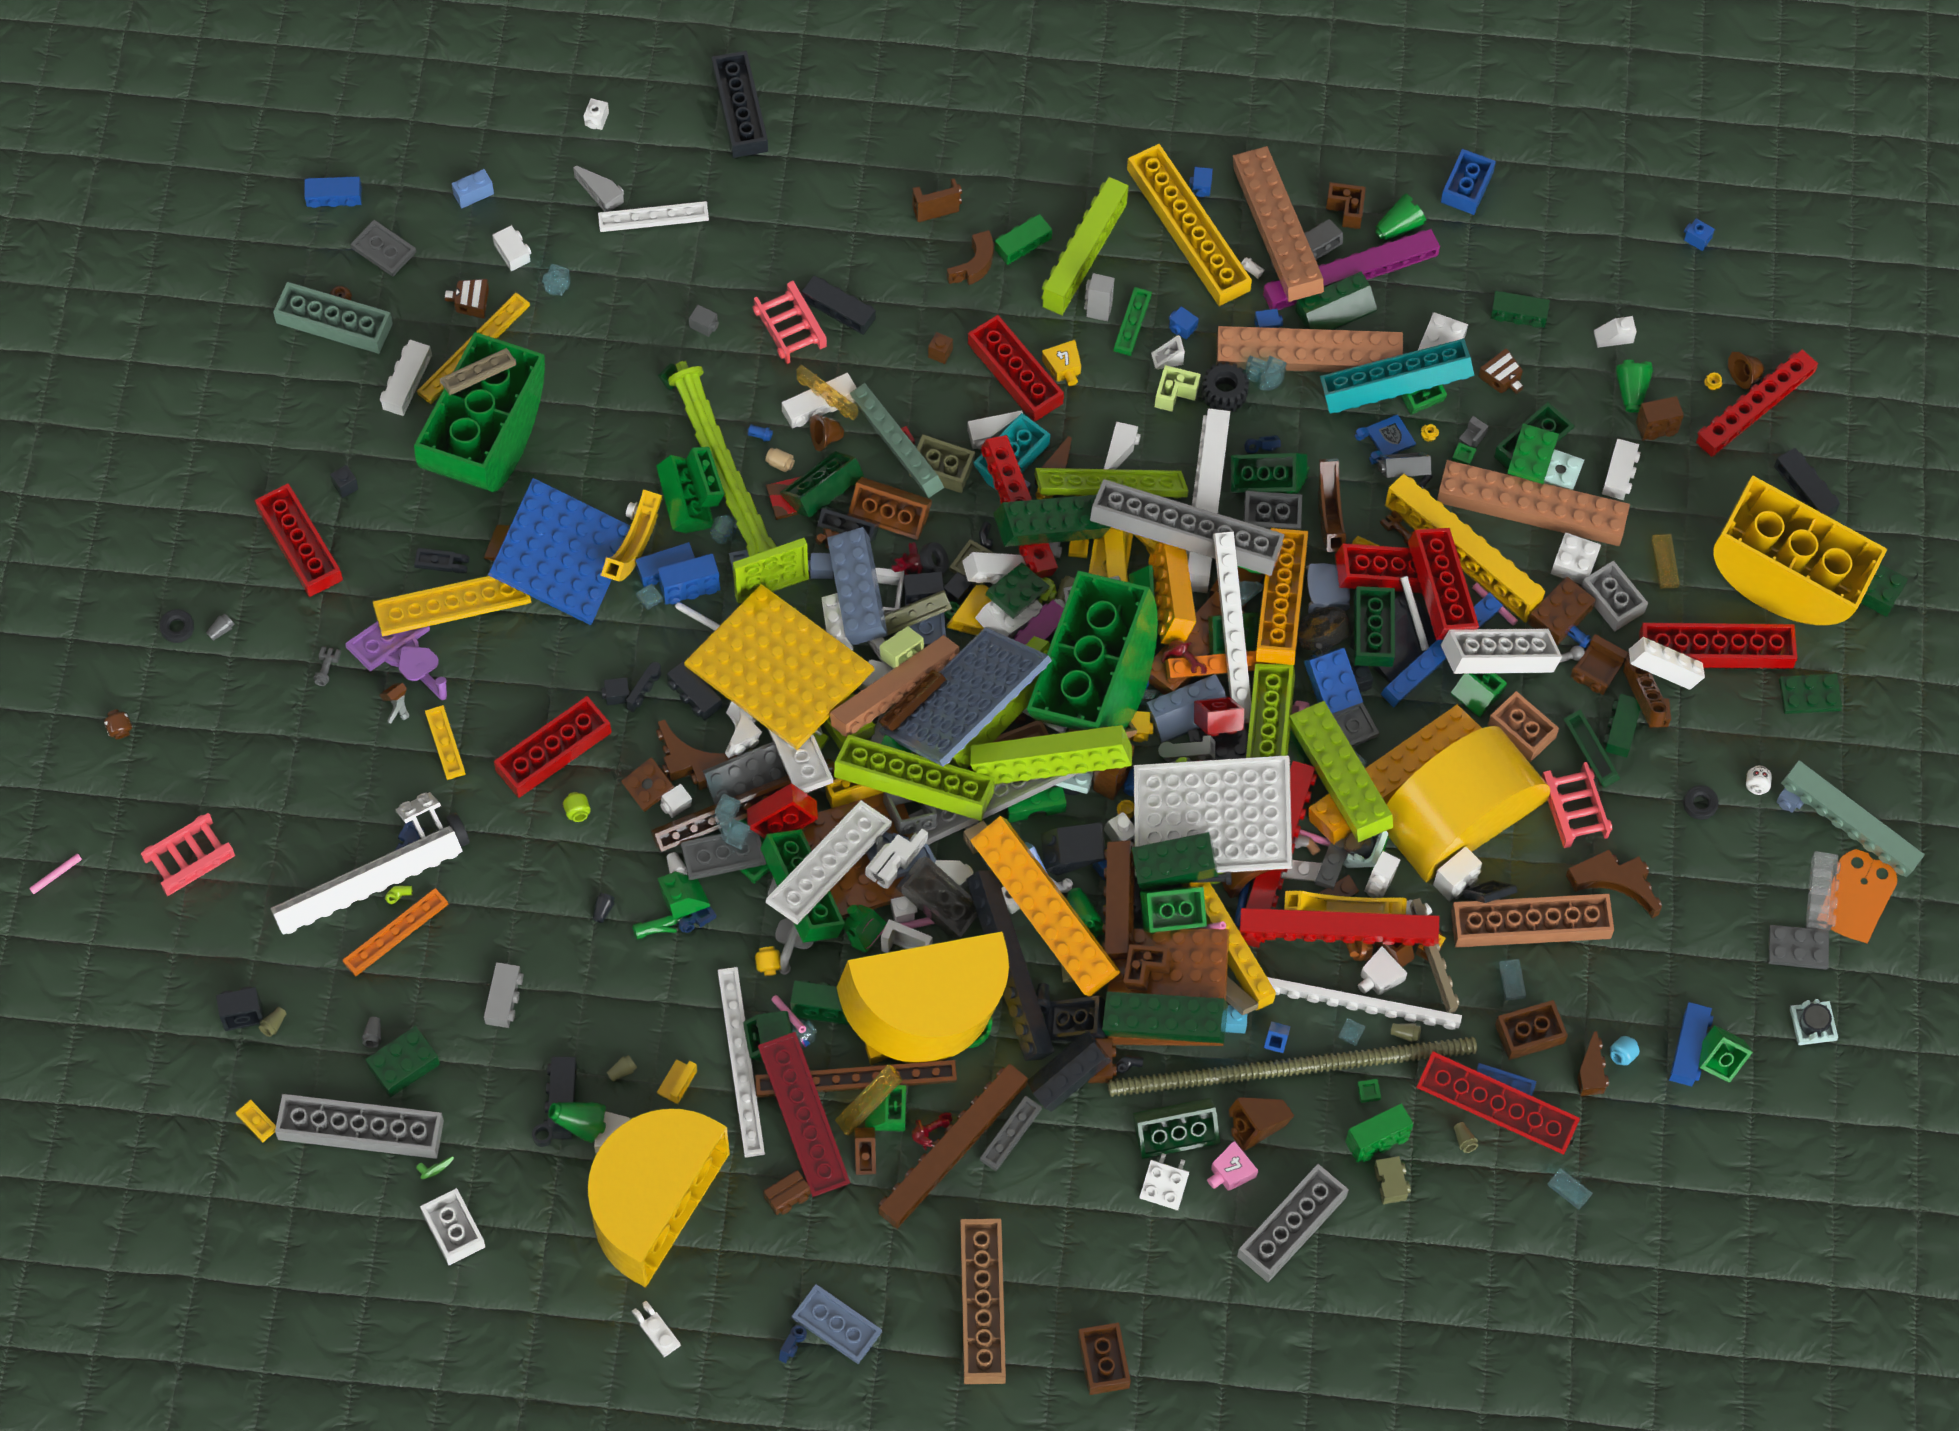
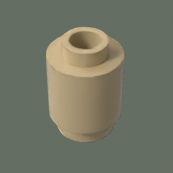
M771 448L765 459L770 466L783 472L791 470L795 463L793 455L778 448Z

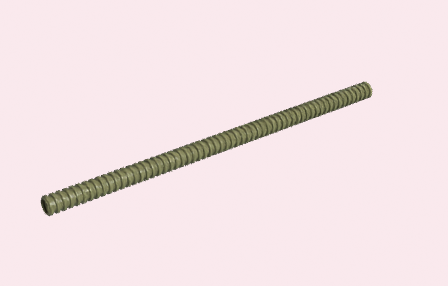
M1472 1036L1470 1039L1464 1037L1463 1040L1462 1038H1458V1040L1452 1039V1041L1447 1039L1446 1042L1440 1040V1042L1434 1041V1043L1428 1042L1427 1044L1422 1042L1421 1045L1419 1043L1415 1045L1409 1044V1046L1405 1044L1403 1047L1397 1045L1396 1048L1391 1046V1048L1385 1047V1049L1379 1047V1050L1373 1048V1050L1367 1049L1366 1051L1362 1049L1360 1052L1355 1050L1354 1053L1352 1051H1348V1053L1342 1052V1054L1337 1052L1336 1055L1330 1053L1329 1056L1327 1054H1324V1056L1318 1055L1317 1057L1312 1055L1311 1058L1306 1056L1305 1058L1299 1057V1059L1295 1057L1293 1060L1287 1058L1286 1061L1284 1059H1281V1061L1275 1060V1062L1270 1060L1268 1063L1263 1061L1261 1064L1260 1062H1256V1064L1250 1063V1065L1244 1063V1066L1238 1064V1066L1232 1065V1067H1229L1227 1065L1226 1068L1220 1066L1219 1069L1217 1067L1213 1069L1207 1068V1070L1202 1068L1201 1071L1195 1069L1194 1072L1192 1070H1189V1072L1183 1071V1073L1177 1071L1176 1074L1171 1072L1170 1074L1164 1073V1075H1161L1160 1073L1158 1076L1152 1074L1151 1077L1149 1075H1146V1077L1140 1076V1078L1135 1076L1133 1079L1127 1077L1126 1080L1121 1078V1080L1115 1079V1081L1109 1079L1108 1090L1111 1097H1114V1095L1120 1096V1094L1126 1096V1093L1132 1095L1134 1092L1135 1094H1139V1092L1143 1094L1145 1091L1151 1093V1090H1154V1092H1157V1090L1163 1091V1089L1168 1091L1170 1088L1175 1090L1176 1087L1182 1089V1087L1188 1088V1086H1191L1193 1088L1194 1085L1200 1087L1202 1084L1203 1086H1206V1084L1213 1085V1083L1218 1085L1219 1082L1225 1084V1082L1231 1083V1081L1237 1082V1080L1243 1082L1244 1079L1246 1081L1250 1079L1256 1080V1078L1260 1080L1262 1077L1268 1079L1269 1076L1271 1078H1274V1076L1280 1077V1075L1286 1077V1074L1292 1076L1294 1073L1295 1075L1299 1073L1303 1075L1305 1072L1310 1074L1311 1071L1317 1073V1071L1323 1072V1070H1326L1328 1072L1329 1069L1335 1071L1336 1068L1338 1070L1342 1068L1348 1069V1067L1353 1069L1354 1066L1360 1068L1361 1065L1362 1067H1366V1065L1372 1066V1064L1378 1066V1063L1384 1065V1063L1390 1064L1393 1062L1395 1064L1397 1061L1402 1063L1404 1060L1405 1062H1409V1060L1415 1061V1059L1420 1061L1421 1058L1427 1060V1058H1430L1432 1051L1444 1057L1446 1055L1448 1057L1452 1055L1458 1056V1054L1462 1056L1464 1053L1470 1055L1471 1052L1476 1054L1477 1043L1476 1039Z

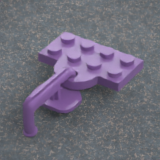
M377 621L345 643L346 648L370 672L383 662H387L392 666L399 667V671L408 680L417 681L420 679L439 699H446V678L438 677L434 680L428 674L438 666V657L429 648H420L417 641L418 638L430 631V626L382 636Z

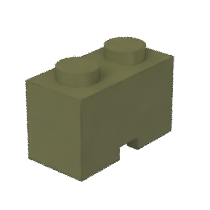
M1399 1156L1376 1160L1374 1169L1377 1182H1382V1188L1379 1189L1382 1203L1388 1204L1407 1200L1411 1189L1409 1181H1405L1404 1174H1406L1404 1162L1400 1161Z

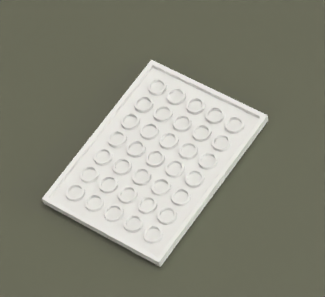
M1289 756L1134 765L1135 847L1209 832L1213 842L1218 873L1292 869Z

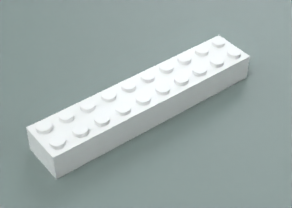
M1208 409L1207 415H1203L1192 506L1218 514L1230 411ZM1186 550L1192 591L1207 593L1212 558Z

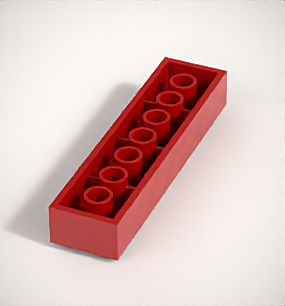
M1642 623L1639 632V639L1645 637L1703 663V668L1793 669L1797 661L1794 624Z
M1433 1051L1416 1087L1563 1155L1580 1121V1118Z

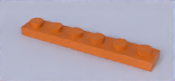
M1257 651L1246 652L1248 671H1255V664H1275L1256 662ZM1226 654L1195 656L1199 663L1206 665V674H1201L1200 666L1197 667V673H1192V665L1186 658L1165 660L1168 679L1228 673Z
M436 888L344 958L343 963L356 977L448 905V901Z

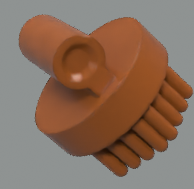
M823 528V534H818L815 542L818 545L825 542L826 548L829 549L827 537L839 533Z
M1363 941L1346 943L1349 954L1354 960L1367 961L1371 959L1373 952L1372 944H1365Z

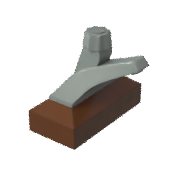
M394 683L379 694L383 701H391L393 705L387 723H392L398 713L403 720L410 716L404 703L407 688L403 683Z

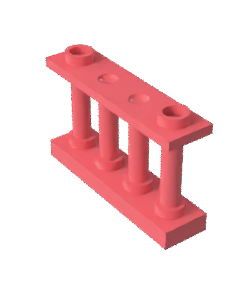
M794 281L787 283V291L784 295L761 304L758 297L754 298L753 311L756 316H760L778 347L777 352L780 358H784L787 364L790 363V353L812 343L817 344L819 349L827 347L826 336ZM788 300L793 302L794 308L772 318H769L766 310ZM795 315H800L803 319L801 323L777 332L774 324ZM803 329L810 331V337L787 347L782 340Z
M1588 762L1583 763L1580 773L1556 778L1552 776L1551 770L1543 772L1542 778L1550 787L1548 803L1563 848L1571 847L1573 840L1577 836L1602 831L1604 839H1607L1612 831V824L1606 818L1593 780L1594 771L1592 768H1589ZM1579 780L1585 781L1586 790L1564 795L1558 794V785ZM1590 797L1593 804L1592 807L1571 812L1564 811L1563 808L1564 802ZM1596 814L1599 824L1577 829L1570 828L1568 823L1570 819Z
M209 813L198 816L194 822L157 844L146 847L141 853L145 864L152 860L164 878L161 886L167 896L235 856L229 842L221 844L210 828L213 821ZM203 830L215 848L208 855L203 853L193 838V835ZM185 840L198 858L191 865L186 863L176 848V845ZM168 850L181 868L174 875H170L158 857Z

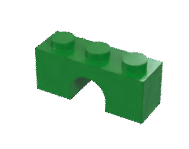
M1063 787L1048 788L1007 807L1006 812L1009 823L1027 820L1030 814L1038 811H1045L1047 816L1066 812V799Z

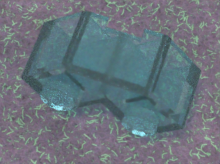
M722 794L715 809L714 818L720 829L723 841L742 850L750 833L751 826L735 820L741 801Z

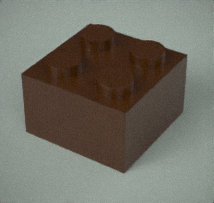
M1677 396L1641 404L1636 424L1642 441L1647 439L1655 440L1662 436L1670 437L1678 433L1684 414Z

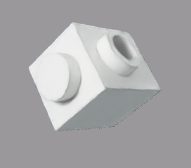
M590 99L584 114L585 126L591 129H603L609 114L607 102Z
M680 784L662 795L660 806L664 813H668L673 818L691 806L692 798Z
M910 895L891 899V911L895 922L903 923L914 920L917 907L915 901H911Z

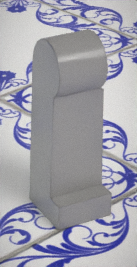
M1203 736V742L1180 744L1163 742L1159 746L1158 751L1160 756L1167 762H1176L1178 758L1185 756L1191 759V761L1215 759V740L1211 736Z

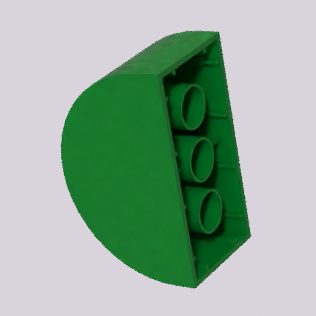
M474 332L453 372L505 348L508 349L516 360V365L452 395H449L444 388L414 444L415 458L418 466L421 469L491 492H496L502 488L512 475L522 456L536 419L544 383V354Z
M1082 571L1077 572L1047 653L1052 661L1045 670L1040 672L1027 706V711L1033 719L1077 731L1123 725L1124 730L1126 729L1144 695L1156 649L1158 629L1157 607L1149 587Z

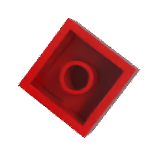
M1231 697L1194 701V723L1209 736H1217L1219 733L1225 732L1235 734L1237 731L1244 730V708Z

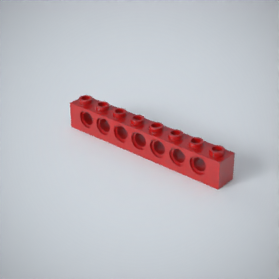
M1803 349L1798 353L1794 352L1785 364L1781 363L1777 366L1773 374H1767L1763 378L1762 383L1759 385L1755 384L1746 396L1743 394L1739 397L1735 405L1728 406L1724 410V414L1720 417L1716 416L1708 427L1704 426L1698 432L1696 443L1713 457L1813 375L1818 363Z
M1004 435L986 439L981 447V452L987 461L988 471L993 477L994 487L998 490L1001 504L1003 502L1032 500L1008 436ZM1049 543L1019 545V552L1024 558L1026 566L1040 578L1052 576L1057 570L1058 566Z

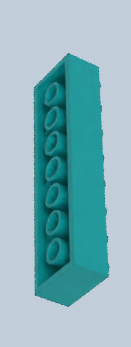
M1463 338L1322 375L1320 379L1329 413H1338L1368 403H1376L1380 400L1395 398L1399 395L1411 394L1418 390L1430 389L1433 386L1449 384L1460 379L1464 380L1474 376V371Z

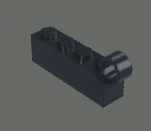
M552 1057L551 1063H548L547 1075H550V1082L546 1083V1094H549V1101H545V1113H548L552 1103L575 1102L576 1057ZM548 1117V1120H544V1124L534 1127L532 1137L537 1146L546 1147L551 1144L553 1139H572L573 1133ZM540 1131L549 1133L548 1138L545 1140L537 1139L536 1135Z

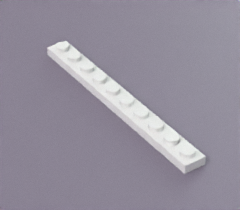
M1234 532L1214 533L1230 697L1244 708V723H1250L1251 695Z
M738 968L718 970L744 1155L745 1158L765 1155L752 1063L743 1026L745 1016Z
M1267 977L1276 995L1286 994L1289 998L1299 999V997L1306 998L1307 1001L1318 1003L1319 1001L1326 1002L1327 1005L1334 1007L1338 1005L1346 1006L1349 1010L1362 1009L1369 1014L1382 1013L1389 1018L1402 1017L1409 1022L1418 1020L1423 1021L1426 1025L1435 1026L1438 1024L1451 1030L1459 1029L1462 1015Z

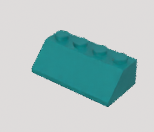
M1023 413L1000 435L1008 436L1021 473L1050 445V433ZM981 454L974 461V466L987 484L995 489L993 477L988 471L987 461Z

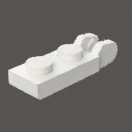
M645 1301L642 1304L643 1308L650 1315L648 1319L644 1320L642 1314L636 1308L632 1310V1313L663 1357H666L680 1347L681 1344L658 1313H655L649 1303Z

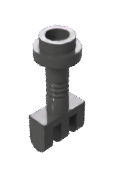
M321 647L319 660H323L320 672L314 675L315 684L325 686L329 682L330 678L327 673L331 662L338 663L341 650L337 649L335 655H333L334 648H329L326 654V647Z

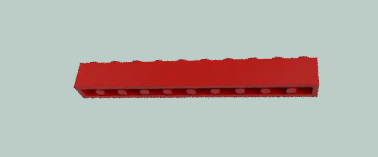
M1296 761L1292 762L1290 768L1292 855L1295 849L1294 837L1298 838L1301 826H1298L1300 820H1304L1307 810L1304 809L1305 802L1309 803L1312 795L1309 789L1311 785H1315L1317 774H1314L1315 767ZM1275 869L1256 876L1246 908H1276L1279 899L1276 893L1278 889L1282 890L1284 883L1282 875L1283 872L1287 873L1288 869ZM1256 937V939L1244 938L1247 945L1259 948L1261 942L1265 943L1266 940L1264 937Z
M1241 908L1240 933L1245 939L1264 937L1266 940L1284 938L1286 941H1294L1297 938L1304 939L1307 942L1322 939L1324 942L1329 943L1335 942V940H1343L1344 943L1363 941L1365 944L1383 942L1385 945H1393L1397 942L1407 946L1415 945V943H1422L1423 946H1434L1439 944L1440 916Z

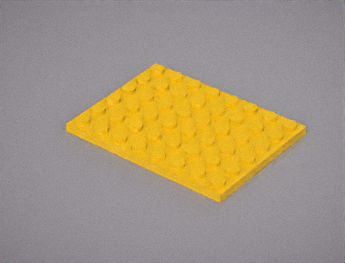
M762 584L684 662L685 667L796 750L830 717V712L839 707L874 671L873 665Z

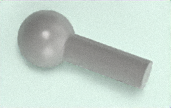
M1574 646L1570 652L1561 654L1562 658L1559 663L1570 659L1579 661L1584 655L1585 650L1581 646Z

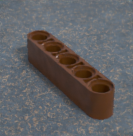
M1628 653L1623 669L1624 674L1647 723L1653 727H1661L1665 722L1667 705L1652 674L1630 664Z

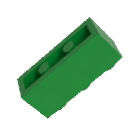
M1040 214L1030 217L1024 224L1015 226L1005 235H1000L995 240V251L1009 265L1051 240L1052 228Z
M710 447L692 448L685 461L700 507L718 506L725 493Z

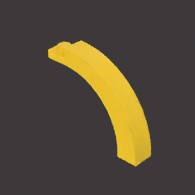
M643 490L628 534L618 551L612 557H606L601 576L616 581H623L630 575L636 566L635 559L641 558L658 517L657 512L662 495Z
M1285 891L1284 910L1406 915L1407 899L1345 897L1305 891Z

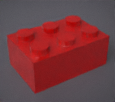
M792 783L747 809L748 828L764 839L767 834L800 830L818 819L817 801Z

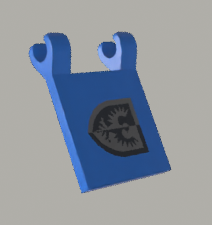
M1398 415L1371 426L1359 428L1356 430L1357 434H1355L1357 441L1370 436L1379 451L1372 452L1369 458L1372 464H1376L1380 460V455L1396 454L1416 445V442Z

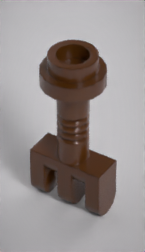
M1394 510L1391 512V515L1385 517L1386 520L1382 519L1380 524L1388 532L1393 528L1396 529L1405 538L1404 543L1408 545V540L1413 532L1410 533L1400 524L1403 517Z

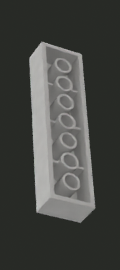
M282 1094L275 1133L278 1140L437 1159L444 1120L442 1113Z

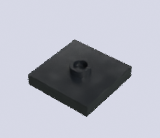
M1491 880L1462 891L1463 898L1488 903L1517 893V887L1512 884Z

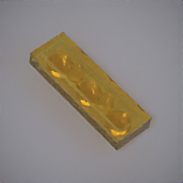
M1671 534L1653 535L1652 545L1660 589L1678 588L1680 583Z

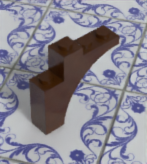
M1338 458L1319 459L1318 510L1321 516V536L1327 552H1337L1343 543L1346 544L1340 500Z
M665 719L658 722L659 729L656 730L659 741L663 740L665 744L662 746L665 754L662 769L666 776L669 775L671 781L690 775L693 784H697L699 790L705 789L708 786L703 770L738 756L734 755L728 758L725 753H709L692 748L676 737Z
M1607 850L1569 868L1566 877L1575 892L1589 888H1605L1618 891L1637 901L1651 918L1658 916L1662 909L1661 901L1658 897L1654 896L1652 887L1646 880L1649 868L1644 861L1642 862L1639 856L1619 865L1617 857L1612 855L1610 850Z

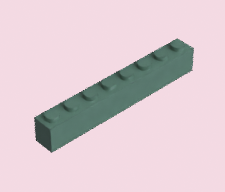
M864 383L850 392L858 409L927 497L930 498L943 489L944 486L936 472L868 386Z
M1798 761L1781 782L1787 791L1796 794L1803 803L1813 807L1819 815L1825 816L1835 827L1841 828L1851 839L1857 840L1867 851L1877 855L1880 861L1893 867L1899 875L1905 877L1910 875L1925 854L1801 761Z

